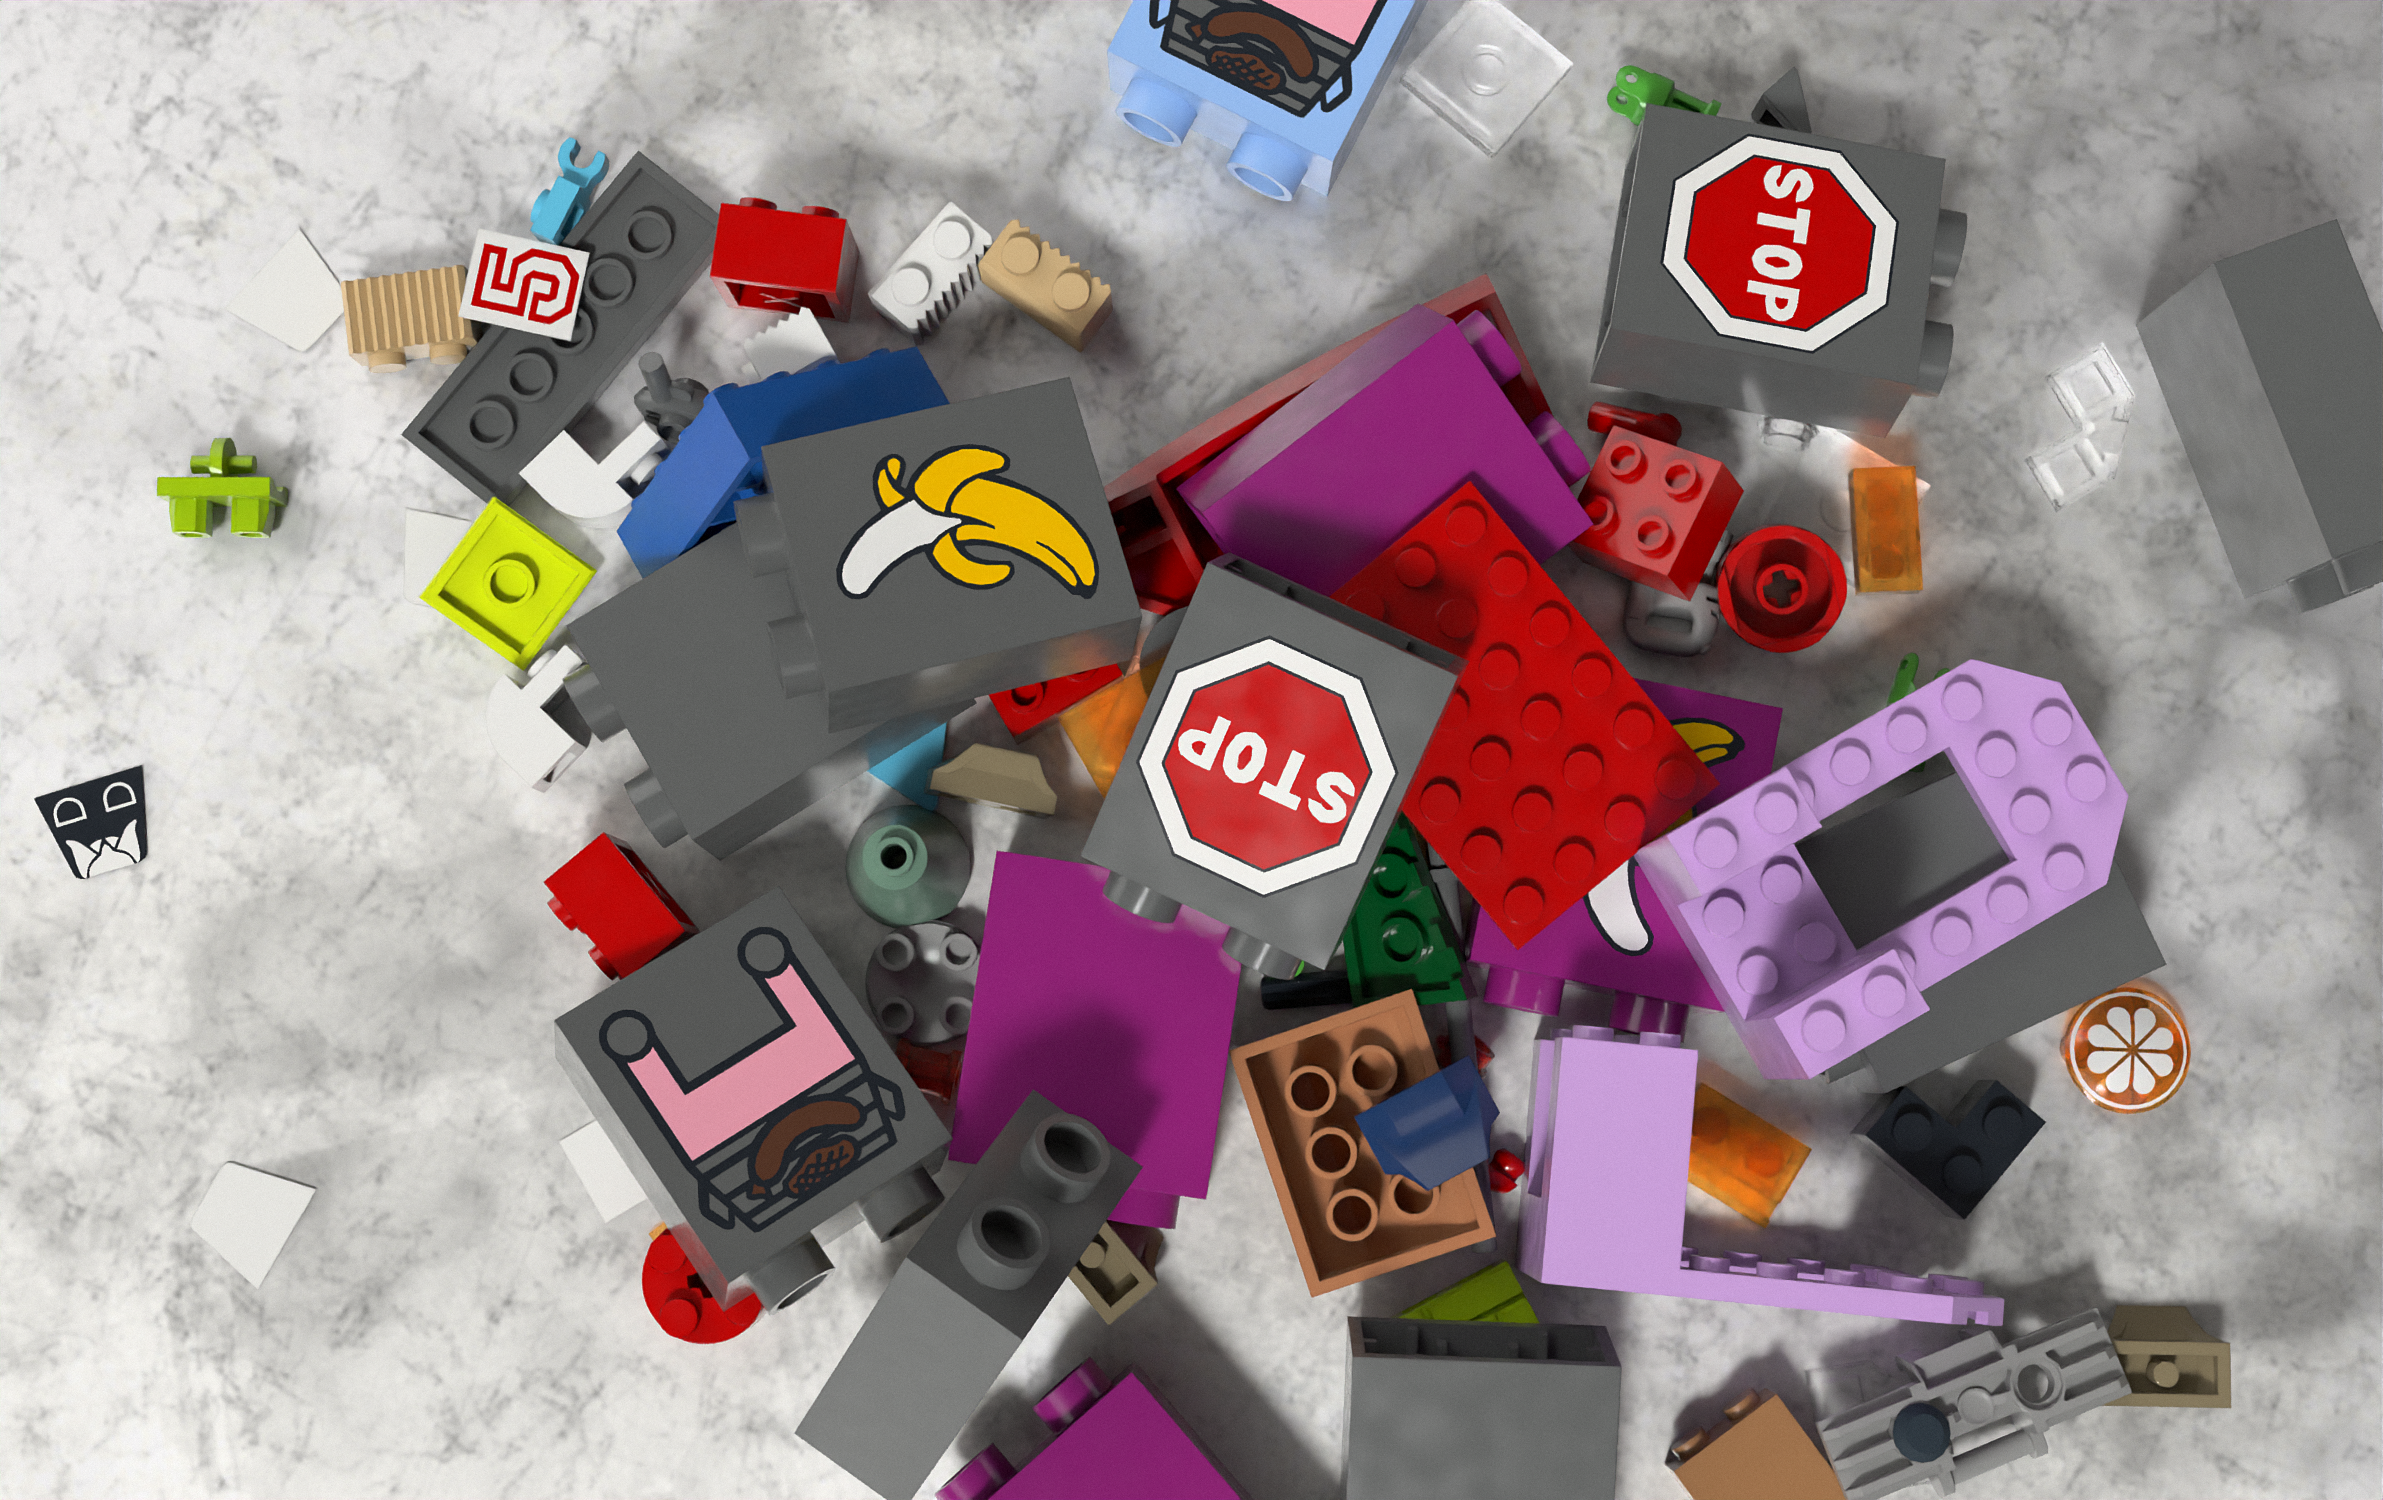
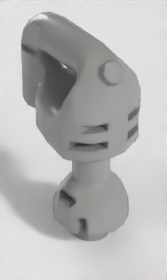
M1728 530L1724 531L1690 602L1631 580L1623 616V631L1627 639L1634 646L1646 651L1680 657H1692L1697 654L1705 655L1710 651L1713 646L1711 641L1717 632L1721 614L1717 602L1716 587L1711 585L1715 564L1723 557L1731 545L1734 536ZM1654 615L1681 618L1691 622L1692 631L1686 633L1651 627L1647 625V622Z

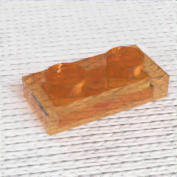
M1916 467L1852 468L1848 472L1855 596L1918 594L1923 590Z

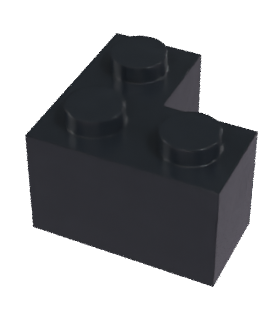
M1977 1080L1945 1119L1906 1086H1900L1887 1093H1883L1850 1132V1135L1946 1217L1965 1220L2046 1121L1998 1080Z

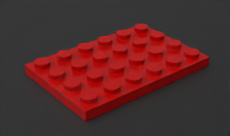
M1471 481L1467 482L1329 596L1331 599L1469 661L1402 808V812L1517 950L1521 949L1638 852L1637 850L1646 846L1720 785V782Z

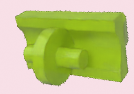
M215 438L210 448V455L191 456V472L193 474H210L211 477H157V496L169 502L172 533L181 538L212 537L213 507H232L231 534L236 537L270 538L275 518V507H287L288 488L276 487L271 477H238V474H256L257 459L255 455H237L234 441L231 438Z

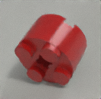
M1766 524L1755 527L1739 536L1724 553L1715 576L1717 602L1727 624L1747 643L1775 653L1795 652L1819 642L1838 620L1847 598L1846 574L1837 553L1818 535L1791 524ZM1780 570L1785 578L1796 580V588L1787 591L1788 601L1782 604H1778L1774 596L1764 595L1763 586L1772 583V573Z
M668 1227L650 1244L642 1270V1290L650 1313L668 1335L696 1344L720 1343L752 1328L767 1313L755 1293H752L723 1312L707 1286L701 1284L699 1274Z

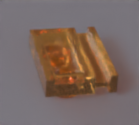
M1699 1082L1695 1088L1688 1183L1761 1228H1766L1770 1222L1769 1218L1776 1206L1783 1200L1812 1149L1705 1083Z

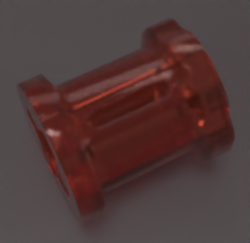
M901 1037L895 1055L921 1093L939 1097L941 1104L951 1106L960 1075L963 1051L953 1049L950 1054L918 1048L912 1045L911 1039Z

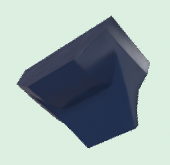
M1467 1055L1355 1115L1354 1118L1385 1175L1400 1174L1416 1182L1426 1191H1429L1490 1158L1491 1126L1500 1114V1111L1470 1056Z

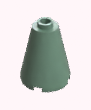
M918 805L893 806L870 817L854 835L846 856V879L854 900L869 917L892 928L921 924L930 920L940 921L947 917L963 897L971 876L969 850L957 827L939 812L931 811ZM905 850L907 854L905 864L899 869H890L893 857L898 852Z

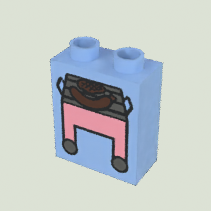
M1133 0L1107 50L1110 90L1122 95L1115 112L1125 124L1138 133L1167 146L1180 147L1189 129L1232 149L1233 152L1226 164L1228 171L1246 186L1268 197L1281 201H1291L1300 183L1328 197L1428 0Z

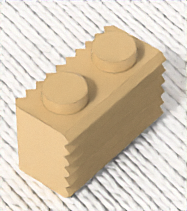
M1019 219L1010 220L977 266L979 267L978 270L980 271L983 284L1080 353L1113 311L1110 284L1101 285L1100 277L1091 278L1090 269L1081 271L1079 262L1071 263L1069 255L1061 256L1059 248L1051 249L1049 241L1041 242L1039 234L1031 235L1029 226L1021 227Z
M464 265L444 266L440 269L431 268L427 271L418 270L403 274L394 273L390 276L381 275L379 277L357 278L354 281L345 280L341 282L349 355L361 366H368L369 371L373 373L402 371L407 368L406 360L430 357V362L438 365L461 363L468 355L467 352L471 351L483 337L481 321L458 317L469 270Z

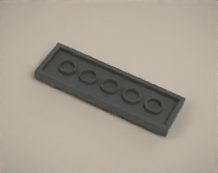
M638 151L559 245L589 252L571 341L493 324L401 435L485 503H488L494 496L509 507L528 484L519 473L563 430L570 434L712 263L719 214Z

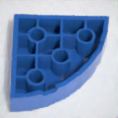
M917 346L890 352L887 348H882L869 353L862 359L841 363L837 359L829 360L811 371L793 375L788 371H780L768 376L761 382L741 387L737 383L724 384L711 391L704 398V406L692 424L679 434L678 438L680 441L668 458L656 467L654 471L655 476L645 491L632 501V509L617 529V533L641 577L645 578L736 523L734 501L764 494L762 446L950 404Z

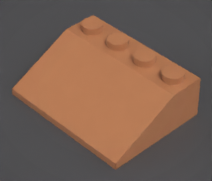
M1412 989L1229 1050L1311 1298L1496 1237L1473 1167L1429 1191H1426L1416 1182L1400 1174L1385 1175L1354 1118L1355 1115L1439 1071Z

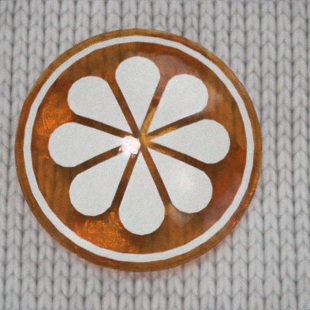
M2130 987L2112 989L2083 1003L2073 1015L2059 1047L2068 1073L2078 1090L2095 1105L2120 1114L2143 1113L2167 1102L2183 1084L2189 1070L2191 1047L2187 1029L2174 1008L2151 992Z

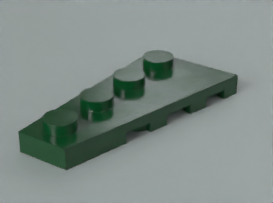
M1402 811L1343 938L1353 1009L1410 989L1413 991L1417 1005L1465 1001L1478 997L1410 821Z

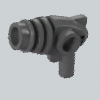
M649 352L644 354L638 363L647 386H644L634 395V404L646 422L657 426V432L662 438L671 443L678 444L680 441L678 438L679 434L692 424L704 406L703 400L709 394V391L702 383L690 378H679L672 381L662 356L656 352Z

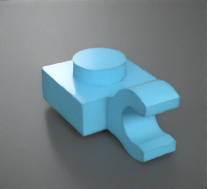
M569 137L561 145L558 153V162L564 176L558 175L552 189H545L540 193L531 212L530 220L533 225L530 230L539 242L559 246L590 209L592 202L589 197L595 186L604 179L609 170V159L604 153L598 151L591 165L586 168H577L574 166V161L581 149L577 140Z

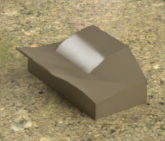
M974 743L964 752L928 769L923 793L1041 819H1047L1054 815L1058 797L1046 781L1038 756Z
M1106 1220L1068 1275L1069 1279L1108 1326L1158 1284L1155 1263L1164 1237L1155 1227Z
M2116 1306L2107 1333L2132 1393L2101 1406L2231 1408V1355L2229 1342L2207 1334L2193 1319L2185 1306Z

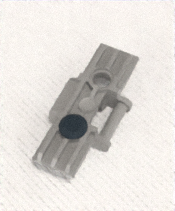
M2089 1308L2002 1345L1991 1329L1981 1324H1974L1958 1331L1960 1342L1939 1351L1924 1355L1920 1351L1913 1349L1896 1356L1895 1361L1901 1372L1905 1371L1912 1381L1911 1383L1815 1422L1845 1500H1877L1929 1478L1936 1493L1943 1498L1955 1493V1485L2028 1454L2034 1459L2048 1454V1445L2043 1432L2050 1430L2049 1427L2132 1393L2098 1308ZM2035 1364L2042 1368L2047 1375L2048 1387L2041 1399L2028 1402L2019 1393L2017 1380L2022 1369L2028 1365ZM2010 1415L2016 1428L2015 1432L1953 1458L1951 1457L1948 1449L1951 1439Z

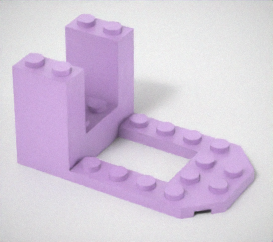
M1970 659L1637 850L1638 852L1634 857L1763 1078L1810 1080L1929 1011L1930 1008L1920 993L1921 991L2105 886L2108 881L2129 795L2061 683ZM1944 750L2010 862L1856 950L1794 843L1821 828L1822 825L1819 821Z
M1573 1025V1030L1551 1028L1550 1040H1534L1523 1161L1525 1163V1171L1522 1174L1514 1267L1545 1284L1944 1324L1967 1325V1319L1970 1318L1975 1320V1324L2003 1326L2005 1299L1985 1294L1984 1282L1968 1280L1967 1277L1929 1273L1928 1278H1921L1918 1275L1889 1269V1267L1850 1263V1270L1825 1268L1826 1261L1787 1257L1786 1264L1762 1262L1761 1254L1738 1251H1723V1258L1698 1255L1699 1248L1682 1246L1698 1050L1681 1049L1680 1035L1640 1032V1037L1614 1035L1613 1041L1614 1029Z

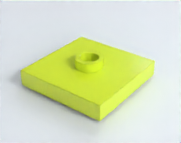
M493 496L418 597L524 671L597 570Z

